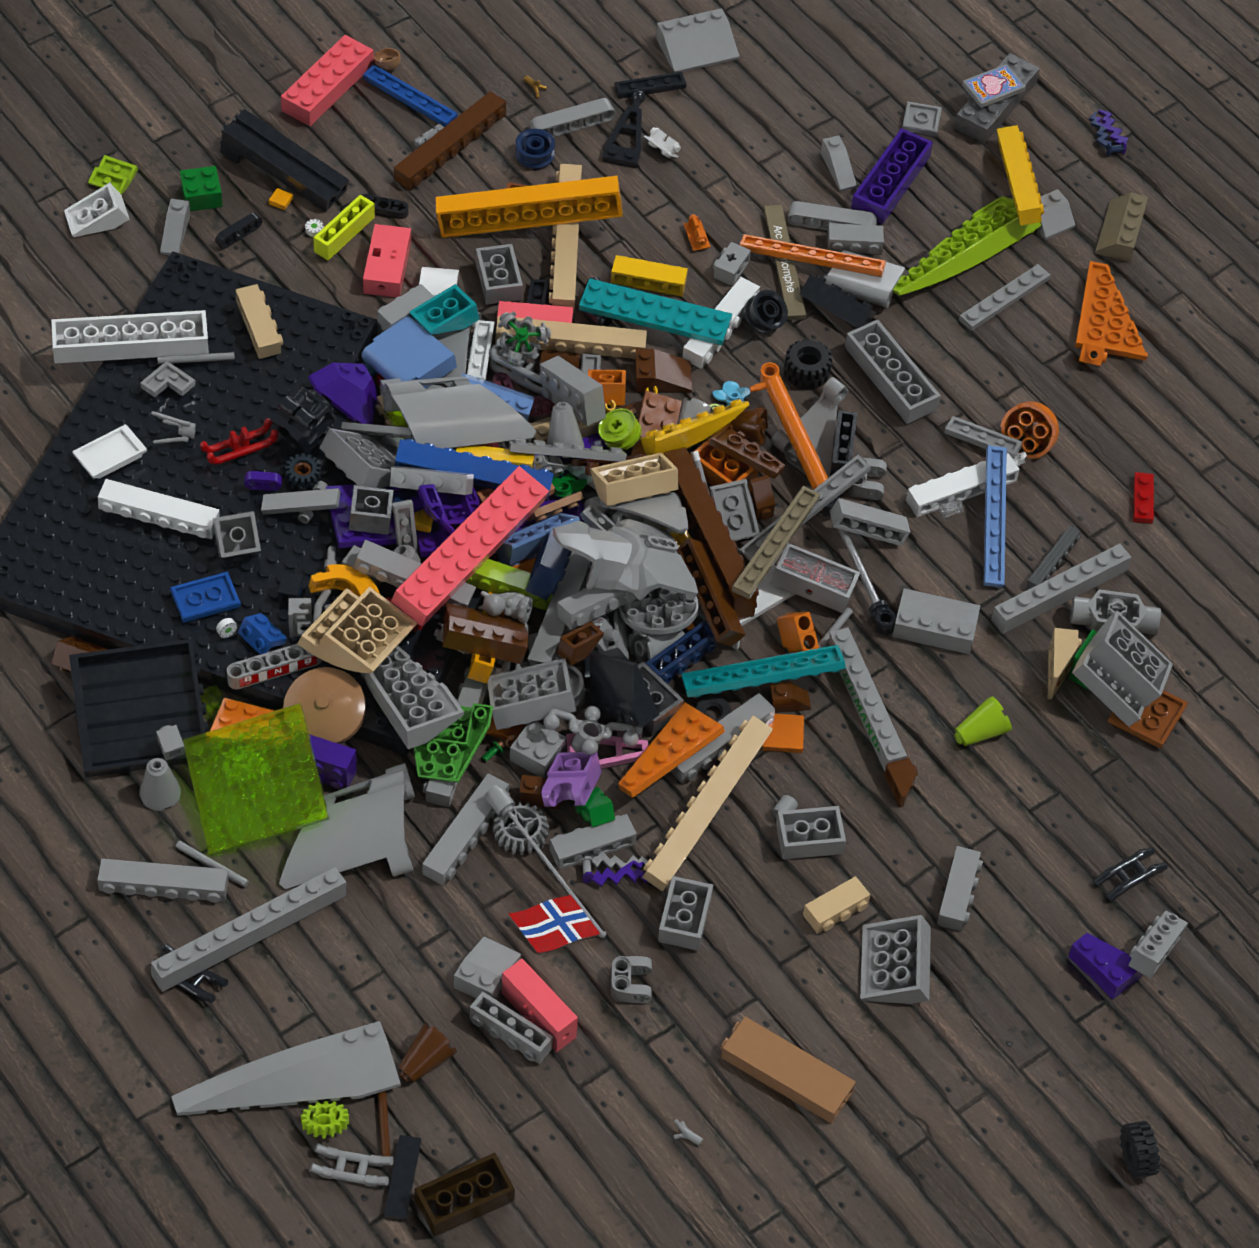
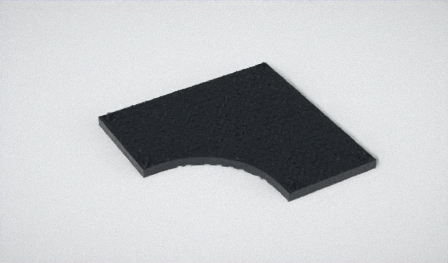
M172 251L133 315L205 310L209 354L234 352L235 360L174 363L172 365L195 380V386L183 396L167 387L156 397L143 390L140 382L162 365L158 364L157 357L103 361L0 525V610L109 649L192 639L193 645H197L198 657H195V664H200L201 676H198L199 682L283 712L286 693L299 676L316 668L330 667L340 669L351 675L358 682L366 701L365 718L359 730L352 737L406 756L409 749L390 723L359 672L346 670L322 660L319 665L241 689H232L228 685L227 667L230 664L260 655L238 634L244 617L262 613L287 637L285 644L271 647L269 652L298 644L301 636L290 638L289 605L278 604V589L283 573L303 576L304 588L301 598H311L313 624L314 605L322 591L310 592L308 586L311 575L326 572L324 565L325 560H327L328 547L333 546L336 548L335 560L337 564L341 565L352 547L339 548L330 509L313 510L314 515L308 523L299 521V512L262 513L263 495L301 492L297 490V486L295 489L291 488V484L288 485L285 479L287 460L289 461L290 457L295 459L296 454L301 457L302 453H304L294 441L286 439L279 433L278 439L272 445L218 465L210 464L206 458L207 453H204L200 448L202 441H206L208 446L228 440L229 432L235 431L237 436H239L242 427H246L248 432L261 428L264 425L265 419H271L278 411L279 403L284 397H293L301 386L307 390H314L308 379L309 375L331 363L361 364L363 361V350L373 343V339L377 336V319ZM258 284L260 291L264 292L265 304L269 305L272 315L270 317L276 321L277 334H281L283 339L280 354L261 359L257 355L236 302V289ZM322 395L331 404L332 400L326 395ZM333 406V413L337 420L330 428L342 430V422H347V416ZM154 411L183 421L196 423L194 439L189 438L188 442L179 441L154 444V440L182 437V435H178L179 427L163 423L164 419L152 415L151 412ZM272 423L267 433L249 440V445L269 438L273 429L278 431V426ZM126 424L143 443L147 452L143 453L142 457L101 478L93 479L76 459L72 451ZM316 445L309 453V455H312L311 459L315 457L317 462L319 461L320 481L325 482L328 486L356 484L353 480L347 478L346 473L337 468L332 460L325 456L320 446ZM229 447L213 454L214 457H218L233 450ZM302 469L301 474H306L307 472ZM249 471L278 473L282 476L281 488L276 491L249 489L244 485L245 474ZM108 479L219 509V517L254 511L261 551L221 558L218 553L215 533L212 539L201 538L194 534L182 533L178 530L168 527L164 528L150 522L146 523L113 512H105L102 509H98V495L105 480ZM397 544L379 545L393 552L397 548ZM418 549V556L422 564L428 557H420ZM492 556L489 558L490 560L500 563V560L498 558ZM228 571L241 602V607L183 623L171 595L170 587ZM382 582L378 587L380 595L385 599L388 597L393 598L395 591L398 589L387 582ZM476 588L468 608L479 610L478 607L483 606L484 601L481 591H487ZM332 589L322 607V613L325 611L324 606L333 603L342 594L343 590ZM442 606L424 624L421 630L411 631L398 645L410 655V659L413 662H418L422 665V669L425 672L434 675L439 683H444L459 653L457 650L443 647V642L437 640L433 635L437 628L440 630L442 627L438 623L444 624V607ZM232 618L237 624V630L230 637H220L216 631L218 623L223 619ZM303 626V627H301L300 629L303 630V631H305V630H307L309 627Z

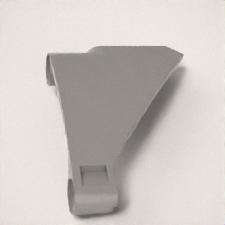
M834 377L826 382L818 401L800 418L828 478L830 477L837 407L849 391L845 385ZM782 430L777 431L771 439V444L785 454V458L790 464L805 474L786 432Z
M674 492L656 494L649 498L643 497L632 502H621L614 506H607L599 496L587 499L584 503V510L593 503L603 513L609 508L647 518L666 526V532L684 535L686 530H688L686 508L682 507L680 496Z

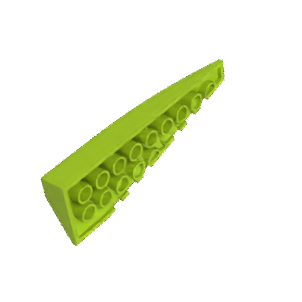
M1001 196L976 211L972 215V220L963 222V227L955 229L952 232L951 238H945L929 252L928 258H922L919 261L920 265L910 268L907 276H901L893 289V293L903 295L957 275L997 254L1011 244L1020 241L1027 234L1033 233L1035 229L1041 226V223L1020 226L1013 199Z

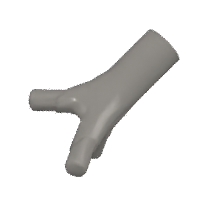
M674 1120V1123L682 1132L674 1135V1139L686 1138L698 1146L701 1144L703 1138L692 1132L684 1121Z

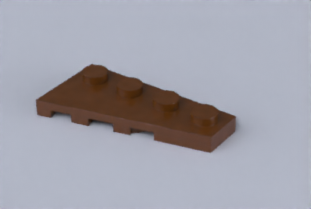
M730 423L722 427L710 438L709 445L773 479L784 470L785 464L769 452H762L757 443H750L745 439L746 435L741 431H734L732 429L733 425Z

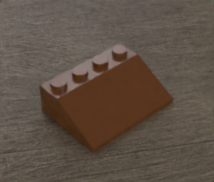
M445 603L443 647L517 664L522 663L528 648V632L524 623L508 616H490L485 611L450 603Z

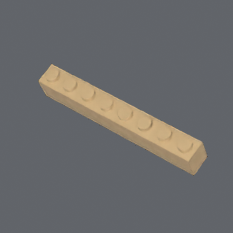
M498 316L497 325L500 322V316ZM516 318V319L521 321V320H524L525 318ZM533 319L532 323L536 327L544 322L545 326L551 330V337L548 339L547 345H544L543 341L538 342L535 336H530L527 340L528 342L539 344V350L635 359L636 349H645L647 331ZM497 326L496 340L500 339L502 332L515 336L516 331L513 328L506 330L504 327L499 328Z

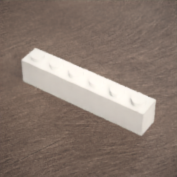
M740 277L715 308L716 310L732 313V320L725 337L726 340L730 338L732 330L740 325L748 299L759 293L760 286ZM691 338L683 348L682 358L691 361V364L702 369L706 363H710L713 354L716 351L718 352L722 346Z
M1007 453L1006 485L1017 481L1020 470L1009 453ZM981 461L971 467H964L957 472L947 473L943 477L931 479L926 483L909 488L906 501L916 517L985 493L986 461Z
M108 479L105 480L98 495V509H102L105 512H113L146 523L150 522L164 528L168 527L178 530L182 533L194 534L201 538L212 539L215 533L212 518L219 517V509Z

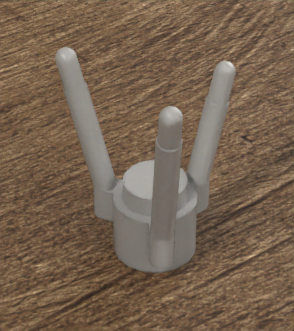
M154 411L151 412L152 415L164 419L163 423L179 427L178 435H182V437L154 440V444L179 441L188 442L189 438L194 439L196 423H190Z

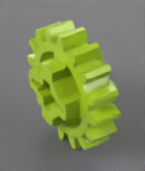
M325 1101L324 1104L316 1102L315 1106L308 1105V1110L304 1109L303 1115H301L302 1129L306 1130L307 1135L314 1133L315 1138L319 1135H322V1138H326V1135L334 1137L335 1133L342 1134V1129L346 1130L347 1124H349L348 1109H344L342 1104L336 1106L335 1101L331 1104Z

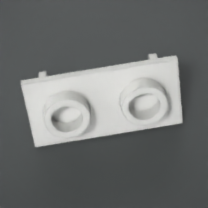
M653 127L650 130V137L644 136L649 140L648 144L656 149L660 148L664 156L668 158L671 156L679 157L675 154V152H679L681 149L679 143L669 136L664 141L667 134L659 128Z

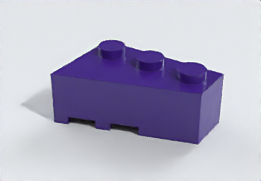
M1089 933L1084 934L1071 946L1068 957L1112 1000L1143 975L1129 966L1132 959L1129 957V954Z

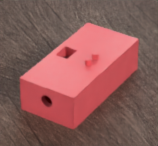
M374 225L363 276V294L400 297L411 246V228Z
M523 959L502 973V995L525 1019L553 1036L552 1048L556 1052L576 1038L578 1017Z

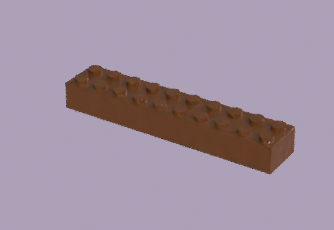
M686 447L664 452V455L678 468V490L671 492L677 493L680 496L682 507L686 508L688 532L691 538L705 544L738 619L754 617L759 590L757 588L750 599L732 591L734 583L745 569L744 559L742 555L738 554L736 543L734 540H731L727 525L724 526L722 522L721 512L717 511L714 498L710 497L707 484L702 481L700 470L694 465L692 454L688 453Z

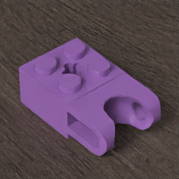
M584 752L557 754L547 773L548 779L541 792L544 807L556 806L559 802L568 799L574 800L575 806L586 805L602 773L597 752L593 755H587Z

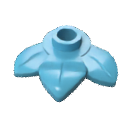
M727 381L723 384L722 390H715L712 393L716 400L726 402L727 406H729L733 400L741 399V401H744L745 398L749 397L750 389L748 387L740 388L736 382Z

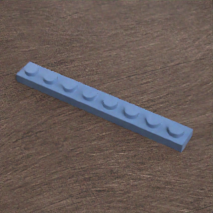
M988 445L986 448L983 586L1003 588L1005 580L1007 448Z

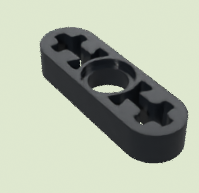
M362 194V196L375 203L376 215L404 219L409 214V206L404 201ZM381 204H385L388 207L385 209H381L378 206Z
M255 212L250 213L219 232L215 242L222 249H226L256 231L262 225L263 220Z

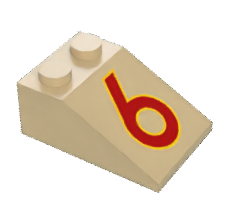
M1054 628L1048 650L1047 699L1052 700L1071 670L1074 656L1082 643V639L1078 638V630Z

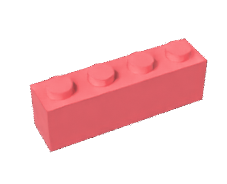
M499 301L497 320L498 316H501L503 313H511L513 311L516 313V318L530 316L536 320L572 323L573 307Z

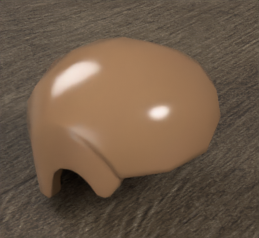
M385 48L375 52L373 59L375 65L385 71H392L399 65L401 56L396 49Z

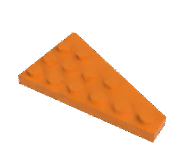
M1090 261L1075 347L1082 349L1083 343L1104 347V352H1108V354L1146 361L1148 353L1143 348V341L1138 335L1134 321L1130 319L1129 310L1124 304L1120 290H1117L1115 279L1110 273L1111 270L1108 264Z

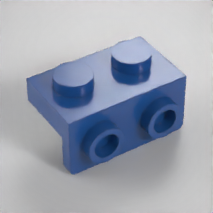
M262 613L244 617L238 630V634L260 655L268 653L271 647L285 644L287 637L280 629L275 627Z

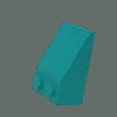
M456 284L409 311L410 315L430 335L465 329L480 320L477 304Z

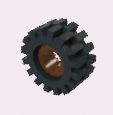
M302 453L301 457L296 454L295 459L290 457L289 461L287 460L285 479L288 485L291 484V488L295 489L297 486L299 491H301V488H304V491H308V487L313 489L314 485L320 481L321 467L315 457L311 459L312 455L308 454L305 457V453ZM302 469L307 473L301 474Z

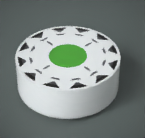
M311 219L305 224V232L311 237H314L323 229V223L318 219Z
M232 618L223 619L216 627L217 633L222 638L230 637L237 630V624Z

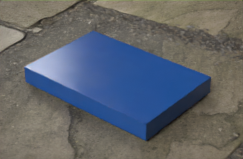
M228 571L170 587L171 595L183 623L241 607V602Z

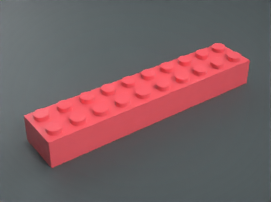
M519 466L395 591L391 602L422 627L545 501L549 490Z

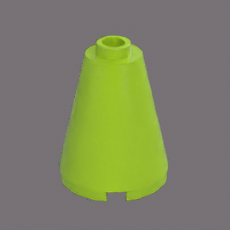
M993 696L987 698L955 728L954 738L959 745L968 746L1006 734L1012 730L1008 715L1004 716L1002 712L1004 709L997 699Z

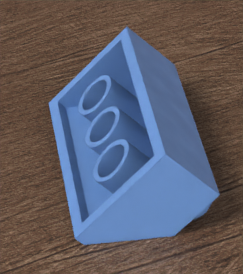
M462 373L461 376L468 378L472 385L480 384L528 420L534 401L533 396Z
M558 513L514 532L497 549L500 563L515 566L520 563V560L536 557L552 527L580 521L579 517Z

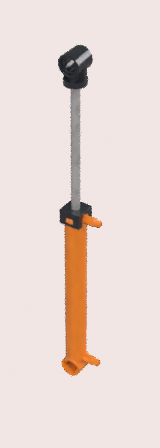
M772 362L765 363L760 370V383L749 388L750 392L766 389L807 479L814 490L827 480L828 476L779 374V367ZM840 496L820 510L823 518L830 516V510ZM838 529L856 570L860 572L859 576L872 602L869 611L875 622V630L881 635H889L894 631L895 613L890 610L885 600H879L848 532Z

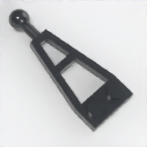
M635 90L632 93V107H627L607 141L602 156L603 162L637 168L641 156L642 109L639 106L645 100V94L641 90ZM630 116L636 117V126L626 124ZM621 132L636 134V149L617 146L614 143Z

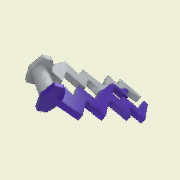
M605 853L594 858L584 856L581 860L583 866L582 878L584 883L593 881L601 887L608 878L617 885L625 875L634 883H636L638 877L647 883L648 881L642 878L644 873L641 871V868L648 861L643 856L638 860L634 855L627 863H624L615 855L609 859ZM603 862L607 866L602 875L598 870L595 874L591 872V864L598 868L600 863ZM615 864L620 868L616 874L610 870ZM633 864L637 867L635 872L631 869Z

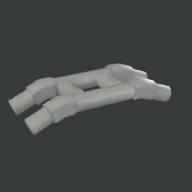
M319 1143L316 1144L314 1152L323 1154L331 1159H337L335 1170L312 1163L309 1169L310 1172L318 1174L323 1178L365 1184V1186L388 1185L389 1178L387 1176L366 1175L368 1164L370 1166L393 1165L392 1156H370L342 1151ZM346 1160L359 1163L357 1174L344 1172Z

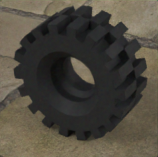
M1145 1120L1122 1125L1120 1129V1146L1123 1151L1122 1157L1125 1159L1124 1163L1127 1165V1171L1130 1173V1176L1138 1179L1157 1175L1160 1168L1159 1147H1157V1139L1154 1138V1131L1151 1130V1125Z

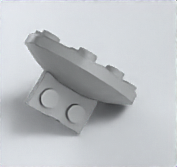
M658 588L648 593L641 600L637 598L619 607V614L628 626L639 632L654 635L670 634L686 628L695 620L698 614V599L696 596L694 600H687L683 593Z

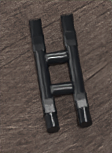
M1153 847L1144 848L1113 867H1109L1093 881L1099 887L1105 881L1114 877L1115 874L1122 880L1121 884L1106 895L1112 902L1147 878L1167 870L1168 865L1162 862L1146 869L1140 861L1154 855L1155 850ZM1131 865L1139 872L1133 878H1130L1124 871V869Z
M167 943L162 950L168 954L175 949ZM205 969L198 973L191 983L184 980L177 984V986L191 993L199 1000L213 1003L215 995L199 988L200 984L206 979L211 984L226 987L228 979Z

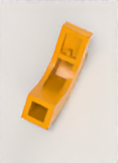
M341 564L327 565L325 573L319 572L311 575L308 586L311 593L329 589L344 591L347 588L360 597L369 587L379 593L377 586L369 576L360 573L354 567Z

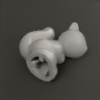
M481 591L484 601L483 606L478 607L479 610H485L490 616H498L505 612V615L510 616L512 619H518L521 623H527L532 610V598L518 592L488 594Z

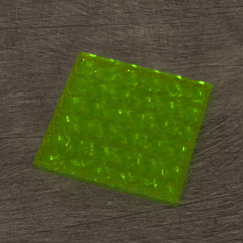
M300 703L183 740L210 856L330 820L303 707Z

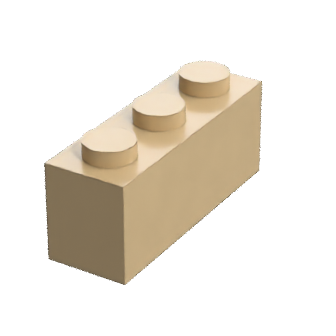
M855 876L806 904L803 916L817 934L822 931H828L839 921L844 922L849 919L853 913L865 910L868 907L870 893Z

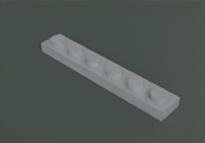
M1037 264L962 313L959 321L969 330L973 331L1050 280L1051 274Z
M518 438L514 439V441H509L510 452L618 462L626 461L627 456L621 448L611 447L610 450H603L601 446L584 448V445L572 444V447L564 446V443L553 442V445H547L545 441L534 440V443H526L525 439Z

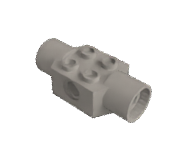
M1099 589L1092 599L1076 596L1073 598L1070 624L1089 626L1091 631L1093 629L1098 632L1117 610L1140 633L1158 634L1161 608L1144 606L1137 594Z

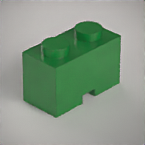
M599 787L593 789L586 805L575 806L576 812L581 814L583 820L587 821L592 827L616 820L612 801L607 796H604V792Z

